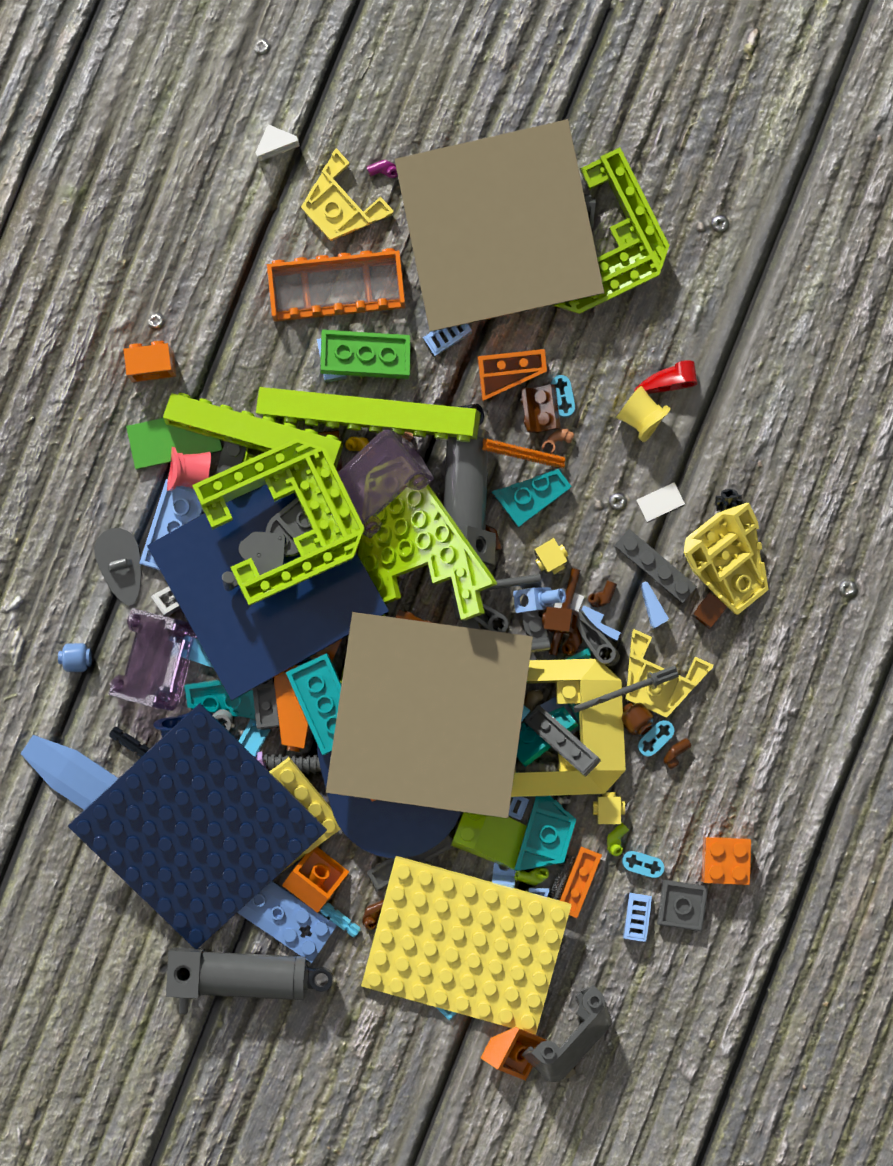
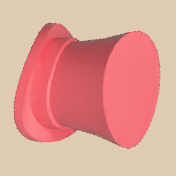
M171 447V464L167 491H173L176 486L194 489L193 484L209 478L211 452L183 455V453H177L175 447Z

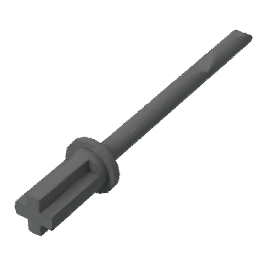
M675 666L656 673L648 672L646 675L647 679L574 706V712L585 710L646 686L656 689L659 684L679 677V673Z

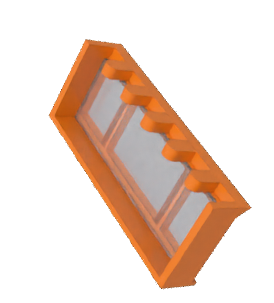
M393 248L383 249L382 252L373 253V251L369 250L362 251L359 255L341 253L338 254V257L330 258L328 255H320L316 259L307 260L305 257L295 258L291 262L274 260L272 264H267L271 313L274 322L405 308L400 251H395Z

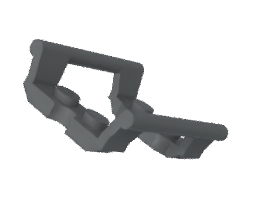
M536 574L496 580L497 585L485 590L520 586L521 589L541 587V576ZM451 586L452 595L454 594L453 586ZM524 594L521 600V605L523 607H526L528 605L529 599L527 595ZM453 599L455 619L461 620L457 602ZM538 610L522 612L524 630L529 636H533L531 652L550 650L547 630L544 629L542 619L538 615ZM474 618L461 620L462 627L479 629L478 621Z

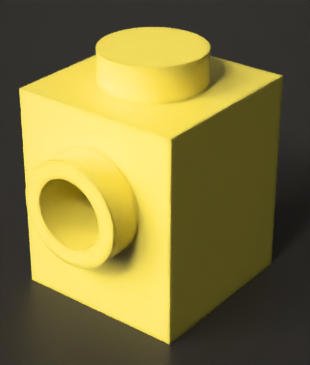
M554 538L534 549L538 557L535 562L541 572L545 570L547 574L553 572L555 575L565 569L564 564L567 563L566 557L569 555L563 545L558 546Z
M605 792V794H602V797H597V801H593V815H597V824H621V815H625V801H621V797H616V792Z

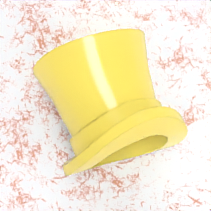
M640 386L629 398L616 418L636 428L639 432V439L642 442H646L671 408L667 405L663 408L659 404L657 405L645 389Z

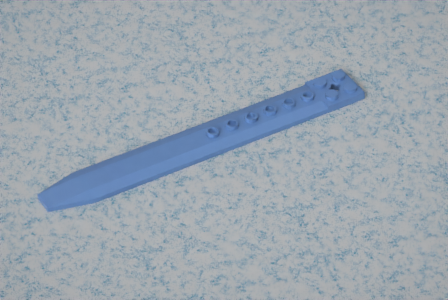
M36 735L31 737L21 752V755L52 789L83 810L118 779V777L79 751ZM273 881L237 912L300 956L306 957V960L311 963L337 926L330 919L319 912H315L303 901ZM308 925L311 927L310 932L312 935L310 937L305 936L304 938L301 936L302 931L300 928L301 926L305 928Z

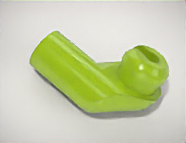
M622 822L607 836V850L613 856H620L622 854L621 838L629 831Z
M544 867L535 868L530 872L516 871L514 878L523 883L537 885L549 877V871Z

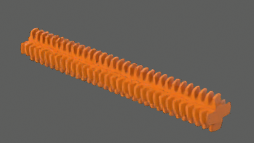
M484 438L482 441V450H487V452L492 451V453L534 461V463L539 462V464L551 465V467L556 466V468L565 467L566 459L562 456L543 453L542 451H535L516 445L513 446V444L501 443L491 439L485 440Z

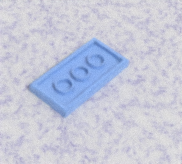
M168 479L165 481L139 563L157 570L160 569L147 545L203 514V509L194 489L176 486L173 491H167Z

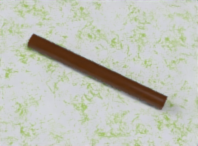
M572 568L565 592L566 600L562 603L561 608L570 609L581 570ZM554 632L549 650L550 655H558L563 633Z

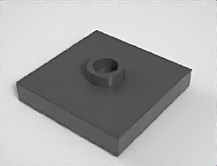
M663 879L657 925L702 931L709 886Z

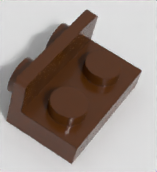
M549 384L535 388H522L521 403L524 406V425L527 432L541 433L561 429L555 385Z

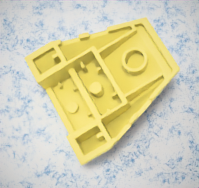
M744 503L714 515L686 538L684 555L692 571L736 615L740 614L769 590L765 563L761 562L760 550L762 549V544L758 542L757 536L759 525L749 503Z

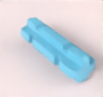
M325 903L320 912L324 916H329L333 923L342 930H347L351 937H356L361 929L357 924H352L348 917L339 910H335L334 906L330 903Z

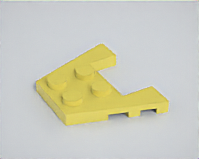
M337 148L333 151L330 160L323 168L320 177L301 206L305 214L330 241L394 214L391 207L381 197L365 211H362L334 179L350 165V162Z
M633 629L631 636L627 686L647 679L646 675L648 672L656 673L664 670V668L643 659L652 637ZM694 657L685 678L679 675L675 679L659 684L656 689H652L650 686L643 687L627 693L625 699L635 704L640 702L648 710L667 718L714 665Z

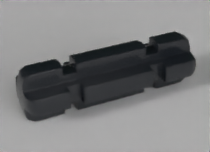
M113 727L109 733L112 739L115 741L119 740L121 745L132 752H137V755L140 757L150 749L144 744L141 745V742L131 735L123 733V730L118 727Z

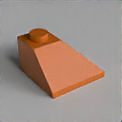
M515 1027L492 1037L485 1047L481 1059L497 1070L526 1081L533 1066L522 1054L528 1047L531 1046L535 1049L538 1044L546 1040Z

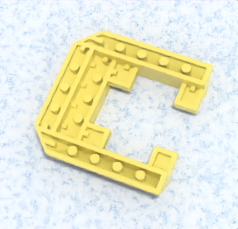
M598 659L531 660L529 662L527 683H556V704H581L622 688L621 680ZM622 696L579 711L580 741L601 760L586 777L559 754V771L516 773L515 770L511 797L605 794L626 770L624 725L621 718L623 714Z

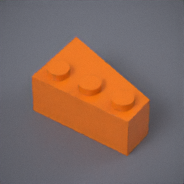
M545 349L477 356L482 401L547 372Z

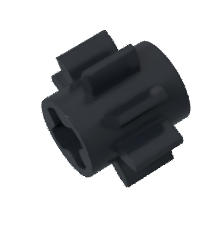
M725 489L721 492V496L715 497L716 511L722 512L743 504L742 495H738V492L733 489Z

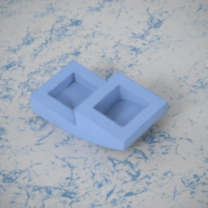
M586 606L582 607L581 612L584 617L603 635L615 642L618 640L621 632L601 623L604 614Z

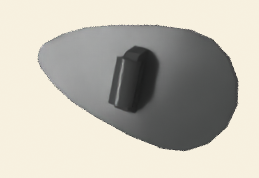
M111 528L104 531L97 538L94 546L95 558L111 591L125 605L132 606L138 598L141 586L139 546L135 537L129 531L121 528Z

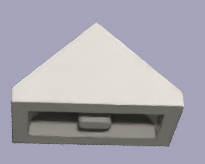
M268 124L255 153L260 162L300 145L297 136Z
M169 586L151 596L166 617H169L181 608Z

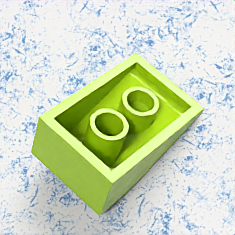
M463 812L451 846L514 870L527 826L510 817L502 818Z

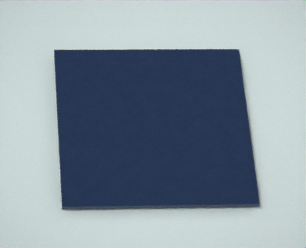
M267 485L226 502L233 521L212 530L204 513L147 545L232 701L348 636L352 612L383 616L389 612L357 553H355L353 559L250 606L244 598L239 585L232 591L224 589L222 574L226 571L232 572V566L245 561L239 554L241 541L252 532H266L267 524L271 518L297 498L295 493H292L274 502ZM300 554L294 557H284L283 565L301 557Z
M201 703L68 824V827L194 949H198L327 831V828Z

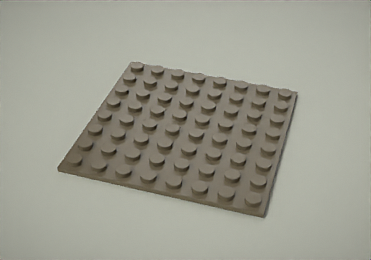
M568 119L395 159L430 332L604 294Z
M352 612L326 793L508 818L533 636Z

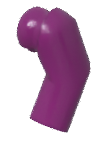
M381 160L366 166L370 177L378 173H382L389 178H396L398 176L396 165L388 160Z

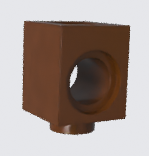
M709 593L693 612L692 616L710 629L728 606L715 594Z
M547 607L542 617L544 629L550 632L576 635L579 612L573 609Z

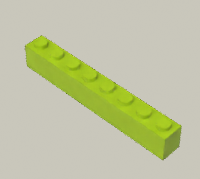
M171 393L163 415L167 425L261 452H267L291 440L299 439L325 448L335 468H337L343 450L342 441H339V438L333 435L325 437L318 435V432L312 429H305L304 431L297 429L295 425L290 423L282 425L275 423L276 421L269 417L261 419L254 417V414L248 411L240 413L233 411V408L227 405L219 407L212 405V402L206 399H199V401L191 399V396L185 393H178V395Z

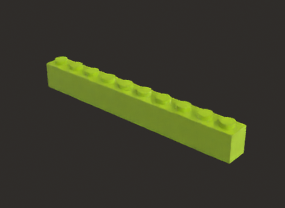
M259 387L256 414L262 418L284 419V423L297 424V421H304L305 425L318 426V423L326 424V427L339 429L340 425L348 426L349 430L361 431V428H369V431L374 433L390 430L391 434L404 435L405 432L413 433V436L426 438V434L435 435L434 438L440 440L456 437V440L460 442H470V439L477 440L480 412L472 408Z

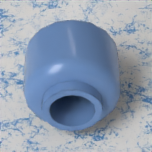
M67 643L64 645L63 650L58 652V664H62L66 672H84L88 666H91V649H88L84 643Z

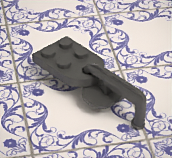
M295 498L271 518L267 524L266 532H252L241 541L239 545L240 556L244 560L252 558L259 575L282 566L284 557L299 555L293 538L312 530L298 499ZM226 571L222 574L223 586L226 591H232L238 586L232 572Z

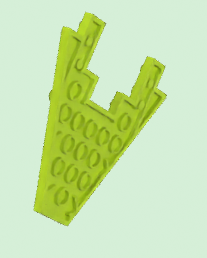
M402 456L369 470L362 517L364 532L359 542L358 557L384 603L388 604L401 599L397 582L398 576L428 565L432 583L439 584L452 579L461 620H468L484 614L480 591L497 585V582L411 459L407 456Z

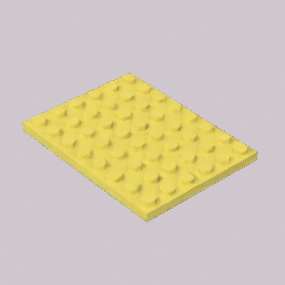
M396 856L361 986L509 1028L518 1027L536 1035L571 904Z

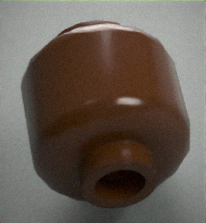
M631 702L623 708L621 718L624 727L630 734L643 736L652 729L654 716L644 704L640 702L633 704Z

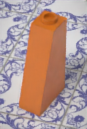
M294 665L274 677L281 743L287 746L286 750L300 752V748H306L309 724L286 672L301 665Z

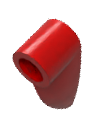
M691 360L680 361L675 366L661 370L639 384L634 389V392L640 386L645 389L647 394L696 386L695 363Z

